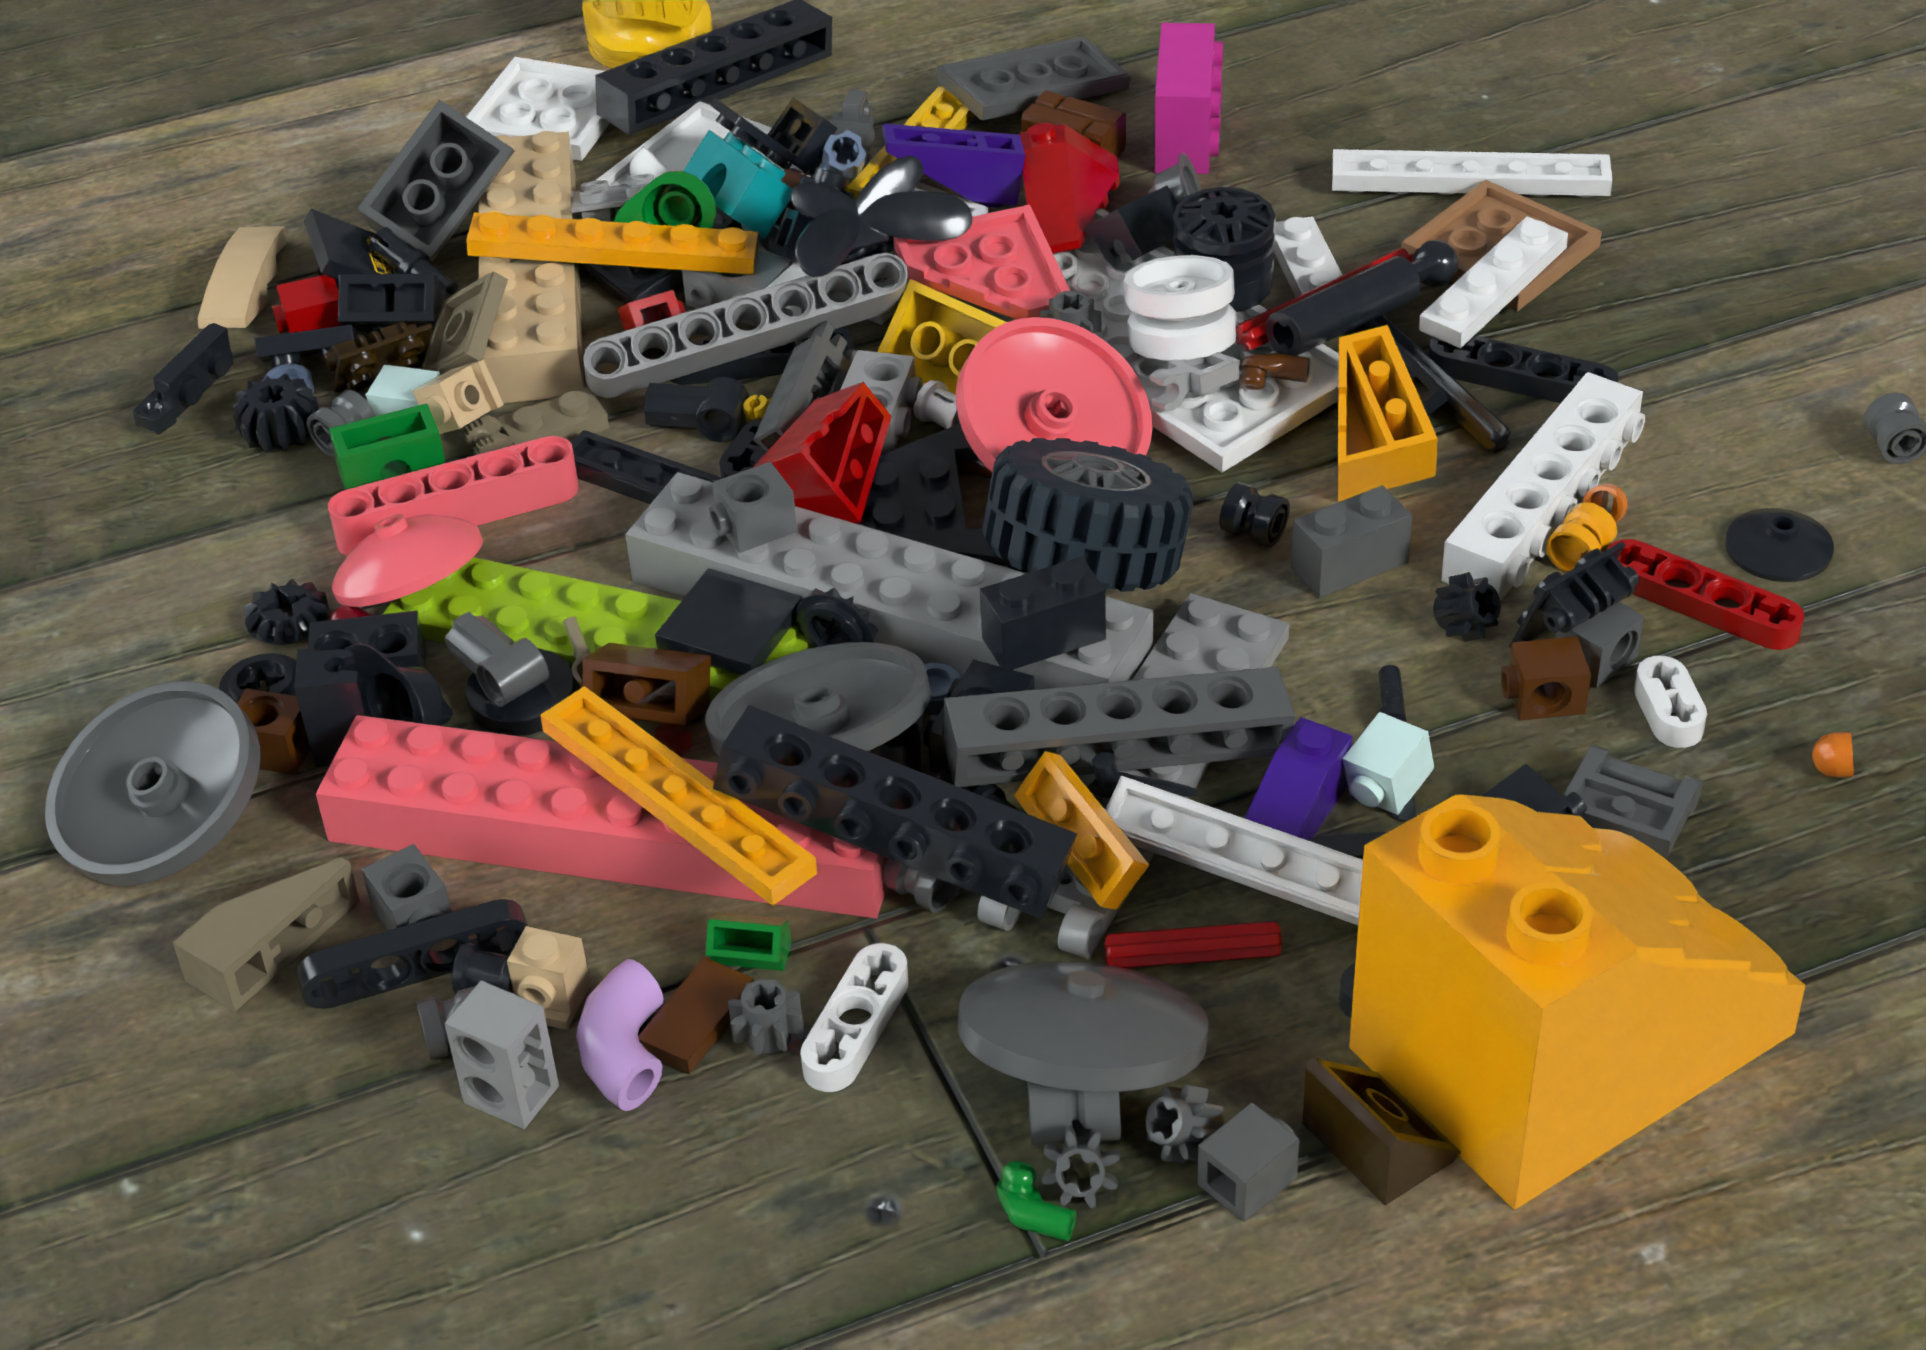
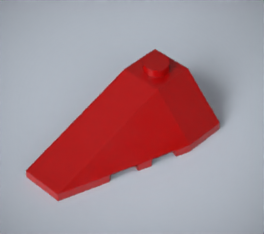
M1039 123L1033 125L1027 131L1020 132L1025 152L1023 178L1026 204H1030L1052 253L1079 249L1087 238L1084 229L1095 223L1094 214L1097 209H1105L1109 203L1107 195L1109 190H1117L1121 183L1118 159L1112 153L1065 124L1054 126L1052 123Z

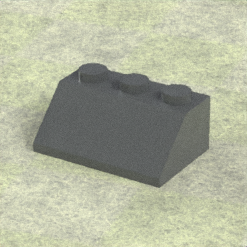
M439 100L358 206L357 210L370 228L376 232L384 227L390 228L395 235L413 250L421 249L429 256V260L433 261L515 151L512 147Z

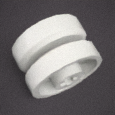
M1198 255L1170 256L1139 264L1126 273L1124 279L1125 300L1127 306L1133 311L1127 321L1129 345L1135 353L1147 358L1166 361L1191 360L1222 352L1235 343L1237 336L1236 311L1229 304L1233 300L1235 293L1233 269L1227 262L1213 257Z

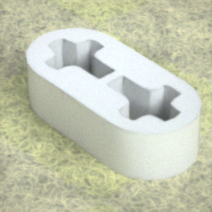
M1668 656L1645 658L1637 668L1634 692L1653 734L1660 742L1671 747L1687 748L1696 745L1704 734L1707 711L1687 669L1681 662Z

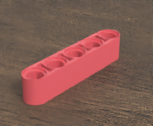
M542 437L341 491L334 495L328 503V511L337 549L341 554L348 556L361 540L375 532L374 526L378 522L397 514L404 515V518L425 514L457 517L479 526L566 502L572 499L579 490L573 447L569 440L563 437Z

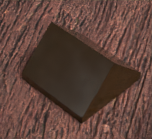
M1315 1057L1306 1066L1302 1124L1384 1205L1392 1202L1453 1163L1461 1153L1457 1147L1378 1072Z

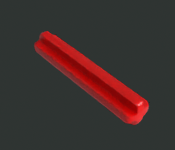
M1275 921L1109 933L1105 936L1104 940L1106 964L1122 968L1276 957L1281 954L1282 949L1281 930L1279 924Z

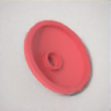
M402 514L387 517L374 526L375 532L361 540L338 568L332 583V592L338 603L350 607L376 605L410 595L446 578L469 562L482 547V535L475 524L457 517L432 514L404 518Z

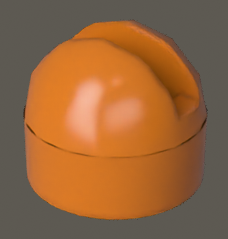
M1608 483L1591 488L1585 494L1583 502L1597 504L1606 510L1608 495L1611 493L1613 495L1611 515L1616 523L1619 522L1626 514L1628 508L1627 496L1622 489Z
M1833 732L1822 736L1815 743L1812 759L1815 767L1825 776L1834 778L1854 777L1851 732Z

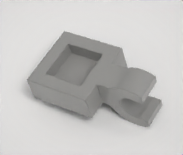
M1220 352L1208 357L1191 360L1168 361V369H1158L1150 375L1151 382L1163 387L1166 386V390L1161 396L1151 399L1152 405L1164 411H1172L1182 404L1189 391L1197 395H1208L1217 392L1221 386L1240 379L1239 361Z

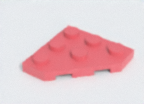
M1030 204L973 216L971 227L967 232L951 240L914 241L893 236L894 250L907 266L908 280L912 279L932 289L1016 320L1040 317V311L1049 310V299H1053L1061 292L1070 291Z

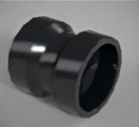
M1238 482L1233 485L1225 497L1220 512L1219 525L1221 530L1237 536L1243 533L1249 534L1253 542L1271 548L1279 541L1285 530L1290 513V503L1288 499L1272 493L1267 496L1259 495L1255 487Z

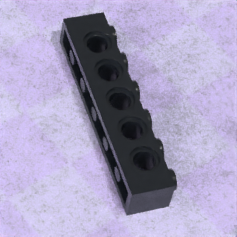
M793 0L596 74L597 115L630 135L679 116L699 101L709 104L714 98L720 100L832 56V16L803 0Z
M748 705L722 744L713 785L714 790L1042 920L1063 879L1077 836L1075 832L751 705Z

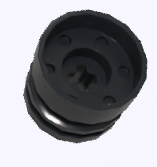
M1217 187L1203 189L1190 194L1176 205L1173 215V245L1175 248L1173 256L1198 255L1213 257L1227 262L1233 269L1235 291L1233 300L1229 304L1236 312L1245 311L1257 306L1270 295L1273 284L1274 256L1272 250L1275 241L1274 228L1276 218L1271 204L1259 194L1241 188Z

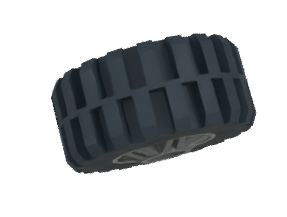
M1033 438L1030 442L1021 440L1015 442L1012 446L1008 445L996 457L982 524L983 535L989 548H992L999 558L1008 559L1012 566L1020 570L1034 572L1082 556L1105 591L1107 589H1118L1120 592L1134 591L1135 588L1147 590L1154 588L1157 584L1162 585L1166 583L1179 569L1194 497L1189 483L1186 482L1180 473H1173L1171 467L1164 463H1156L1152 461L1151 457L1140 453L1133 454L1127 452L1124 448L1116 446L1098 445V442L1086 440L1083 442L1071 441L1069 438H1056L1055 440Z

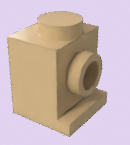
M484 359L450 369L413 390L419 405L428 403L440 434L460 429L487 412L504 405Z
M526 926L507 960L513 993L543 1006L547 1026L568 1030L591 986L582 938Z

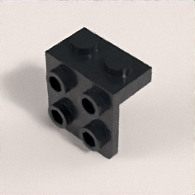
M793 97L768 134L716 98L710 104L711 107L720 113L715 120L751 147L757 149L784 170L790 169L794 165L803 172L808 173L816 159L823 156V149L830 135H834L838 129Z

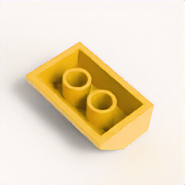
M910 279L877 352L914 356L916 377L922 378L923 386L930 380L941 381L946 384L949 392L956 395L959 374L970 353L986 334L1007 322Z

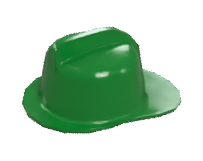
M670 171L653 179L626 201L617 212L614 222L629 223L641 221L653 225L677 226L688 224L698 228H712L717 214L715 198L709 187L697 176L684 171Z

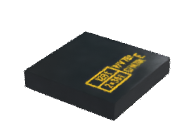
M314 209L309 211L304 224L321 274L339 280V274H397L394 268L368 249L373 237L383 246L389 248L390 245L380 236Z

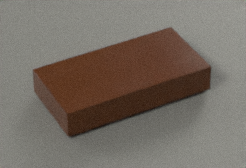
M703 957L638 1036L639 1042L662 1063L690 1075L730 1025L729 1000H741V993L745 988V984L754 982V978Z

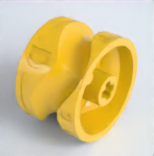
M583 0L582 2L589 52L596 61L609 68H615L713 31L711 10L706 0Z

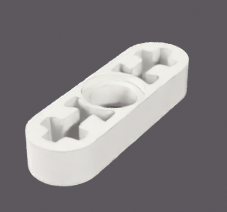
M886 943L872 944L861 949L853 959L801 1047L803 1076L807 1084L812 1088L822 1092H835L848 1087L857 1077L908 988L907 959L898 947ZM871 975H879L875 982V991L871 990ZM855 1008L864 1009L872 1014L866 1022L857 1025L847 1024L839 1019L845 1011ZM835 1041L839 1043L840 1060L831 1059L836 1051ZM819 1062H826L827 1065L819 1064Z

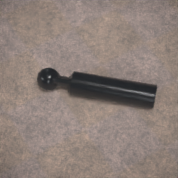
M1441 240L1427 241L1415 251L1412 256V262L1403 257L1394 256L1271 314L1266 322V333L1271 347L1276 353L1298 356L1415 300L1420 292V283L1430 287L1444 286L1458 272L1459 259L1456 250L1447 242Z

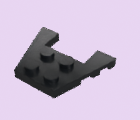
M961 424L880 455L862 515L865 527L982 561L1008 564V568L1020 572L1028 571L1012 566L1008 559L999 558L993 549L989 548L983 535V528L970 530L966 528L956 464L980 459L968 443Z

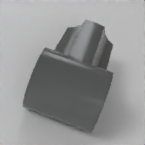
M471 612L461 615L454 620L452 629L445 636L448 651L476 674L482 690L498 707L505 706L544 683L549 678L547 664L538 648L530 640L521 638L514 642L483 615L474 616Z

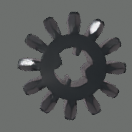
M283 374L278 379H271L269 376H266L265 380L259 383L248 382L247 390L236 393V404L233 406L235 414H233L236 429L240 431L241 437L246 440L249 448L262 447L265 453H269L274 448H283L286 451L287 447L292 444H305V436H310L306 424L307 418L319 410L317 398L313 396L312 389L306 386L304 379L297 378L291 380L288 374Z

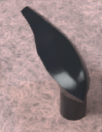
M1101 752L1092 759L1096 779L1087 788L1091 793L1098 796L1111 798L1120 777L1124 776L1179 796L1197 797L1198 789L1184 784L1118 772L1115 757L1112 753Z

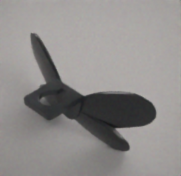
M914 156L898 158L880 169L865 185L855 200L825 184L807 182L794 187L791 195L795 209L799 213L813 219L800 234L796 242V259L806 275L822 277L832 272L842 263L865 257L887 242L890 236L914 241H946L955 239L966 233L971 227V210L963 200L948 194L931 191H913L923 175V165Z

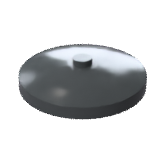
M870 642L833 644L780 657L740 676L713 699L707 709L705 722L712 748L718 756H720L722 744L748 705L869 751L898 736L915 723L929 704L931 690L924 663L917 655L904 648Z
M175 681L150 686L112 704L95 717L72 741L60 759L50 781L45 804V820L50 840L55 849L82 875L93 881L113 886H131L153 882L168 877L191 865L209 852L230 831L252 796L260 768V744L253 723L226 693L211 685L192 681Z
M1047 961L999 969L971 983L965 989L960 999L958 1034L964 1046L976 1058L1012 1077L1066 1090L1120 1092L1160 1086L1177 1080L1193 1071L1201 1063L1206 1053L1209 1022L1204 1009L1193 997L1180 988L1157 977L1106 964Z

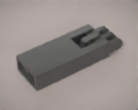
M828 321L818 325L810 339L793 349L753 439L766 453L812 404L810 401L814 395L813 392L820 389L821 384L823 386L817 399L841 390L856 350L850 348L843 353L847 341L840 334L830 340L834 328Z

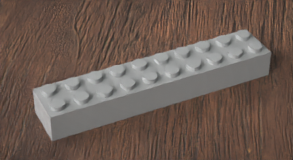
M679 472L675 474L625 534L632 582L685 598L705 571L710 568L802 596V599L807 597L815 588L827 592L834 587L842 598L848 599L854 596L855 606L859 609L870 611L868 622L878 628L874 638L875 643L904 648L917 655L924 664L943 663L950 665L959 672L961 678L973 659L999 666L982 639L979 589L1027 574L796 506V533L739 553L726 535H718L712 524L709 507L715 505L712 482ZM1106 597V640L1014 670L1033 675L1035 690L1131 681L1153 649V610ZM835 619L834 624L836 626L833 630L838 632L840 628L842 629L843 624Z

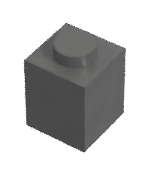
M1251 1102L1198 1145V1186L1245 1222L1297 1178L1299 1138L1295 1136L1293 1130L1286 1122L1280 1118L1269 1116Z

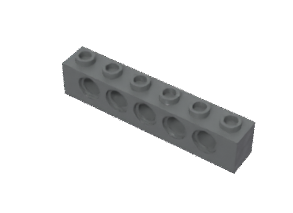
M1278 667L945 698L942 741L953 785L968 787L1024 781L1045 751L1061 755L1076 775L1095 774L1092 759L1101 752H1109L1114 755L1118 771L1274 756L1281 743L1293 728L1295 713Z

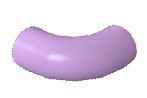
M626 959L611 970L588 995L576 1033L585 1073L610 1102L624 1111L635 1109L650 1097L659 1083L663 1068L661 1061L648 1052L639 1042L638 1038L639 1028L649 1016L663 1006V994L652 974L642 964L632 959Z

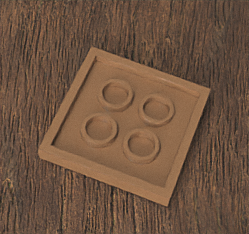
M1485 180L1402 241L1401 248H1405L1409 254H1414L1427 241L1441 240L1447 242L1456 250L1459 259L1458 272L1450 280L1455 283L1527 216L1567 232V248L1505 306L1518 312L1600 247L1602 231Z

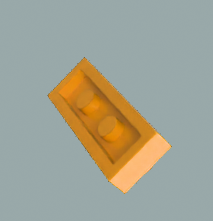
M1045 751L1013 796L1027 814L1077 833L1067 865L1100 907L1117 910L1148 868L1149 863L1063 757Z

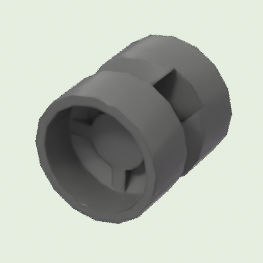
M1027 1081L1031 1145L1065 1143L1066 1127L1070 1125L1081 1137L1089 1138L1091 1132L1099 1128L1101 1129L1100 1141L1120 1140L1119 1092L1066 1090Z

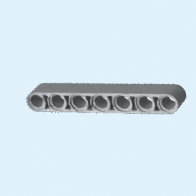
M876 254L840 265L822 277L807 275L600 338L586 348L583 356L586 384L590 391L599 397H616L646 388L649 383H662L811 337L817 326L824 321H828L834 329L892 312L897 309L906 289L907 266L902 259L894 254ZM878 278H888L895 282L896 285L891 288H881L873 281ZM833 292H843L850 299L845 302H835L828 298V295ZM787 306H797L804 310V313L791 317L784 314L781 310ZM741 320H751L757 323L758 327L751 331H744L735 325ZM695 334H704L712 338V340L705 345H695L689 341V338ZM650 348H657L664 351L665 355L659 359L651 360L642 356V353ZM606 362L614 363L619 367L611 374H601L594 370L599 364Z

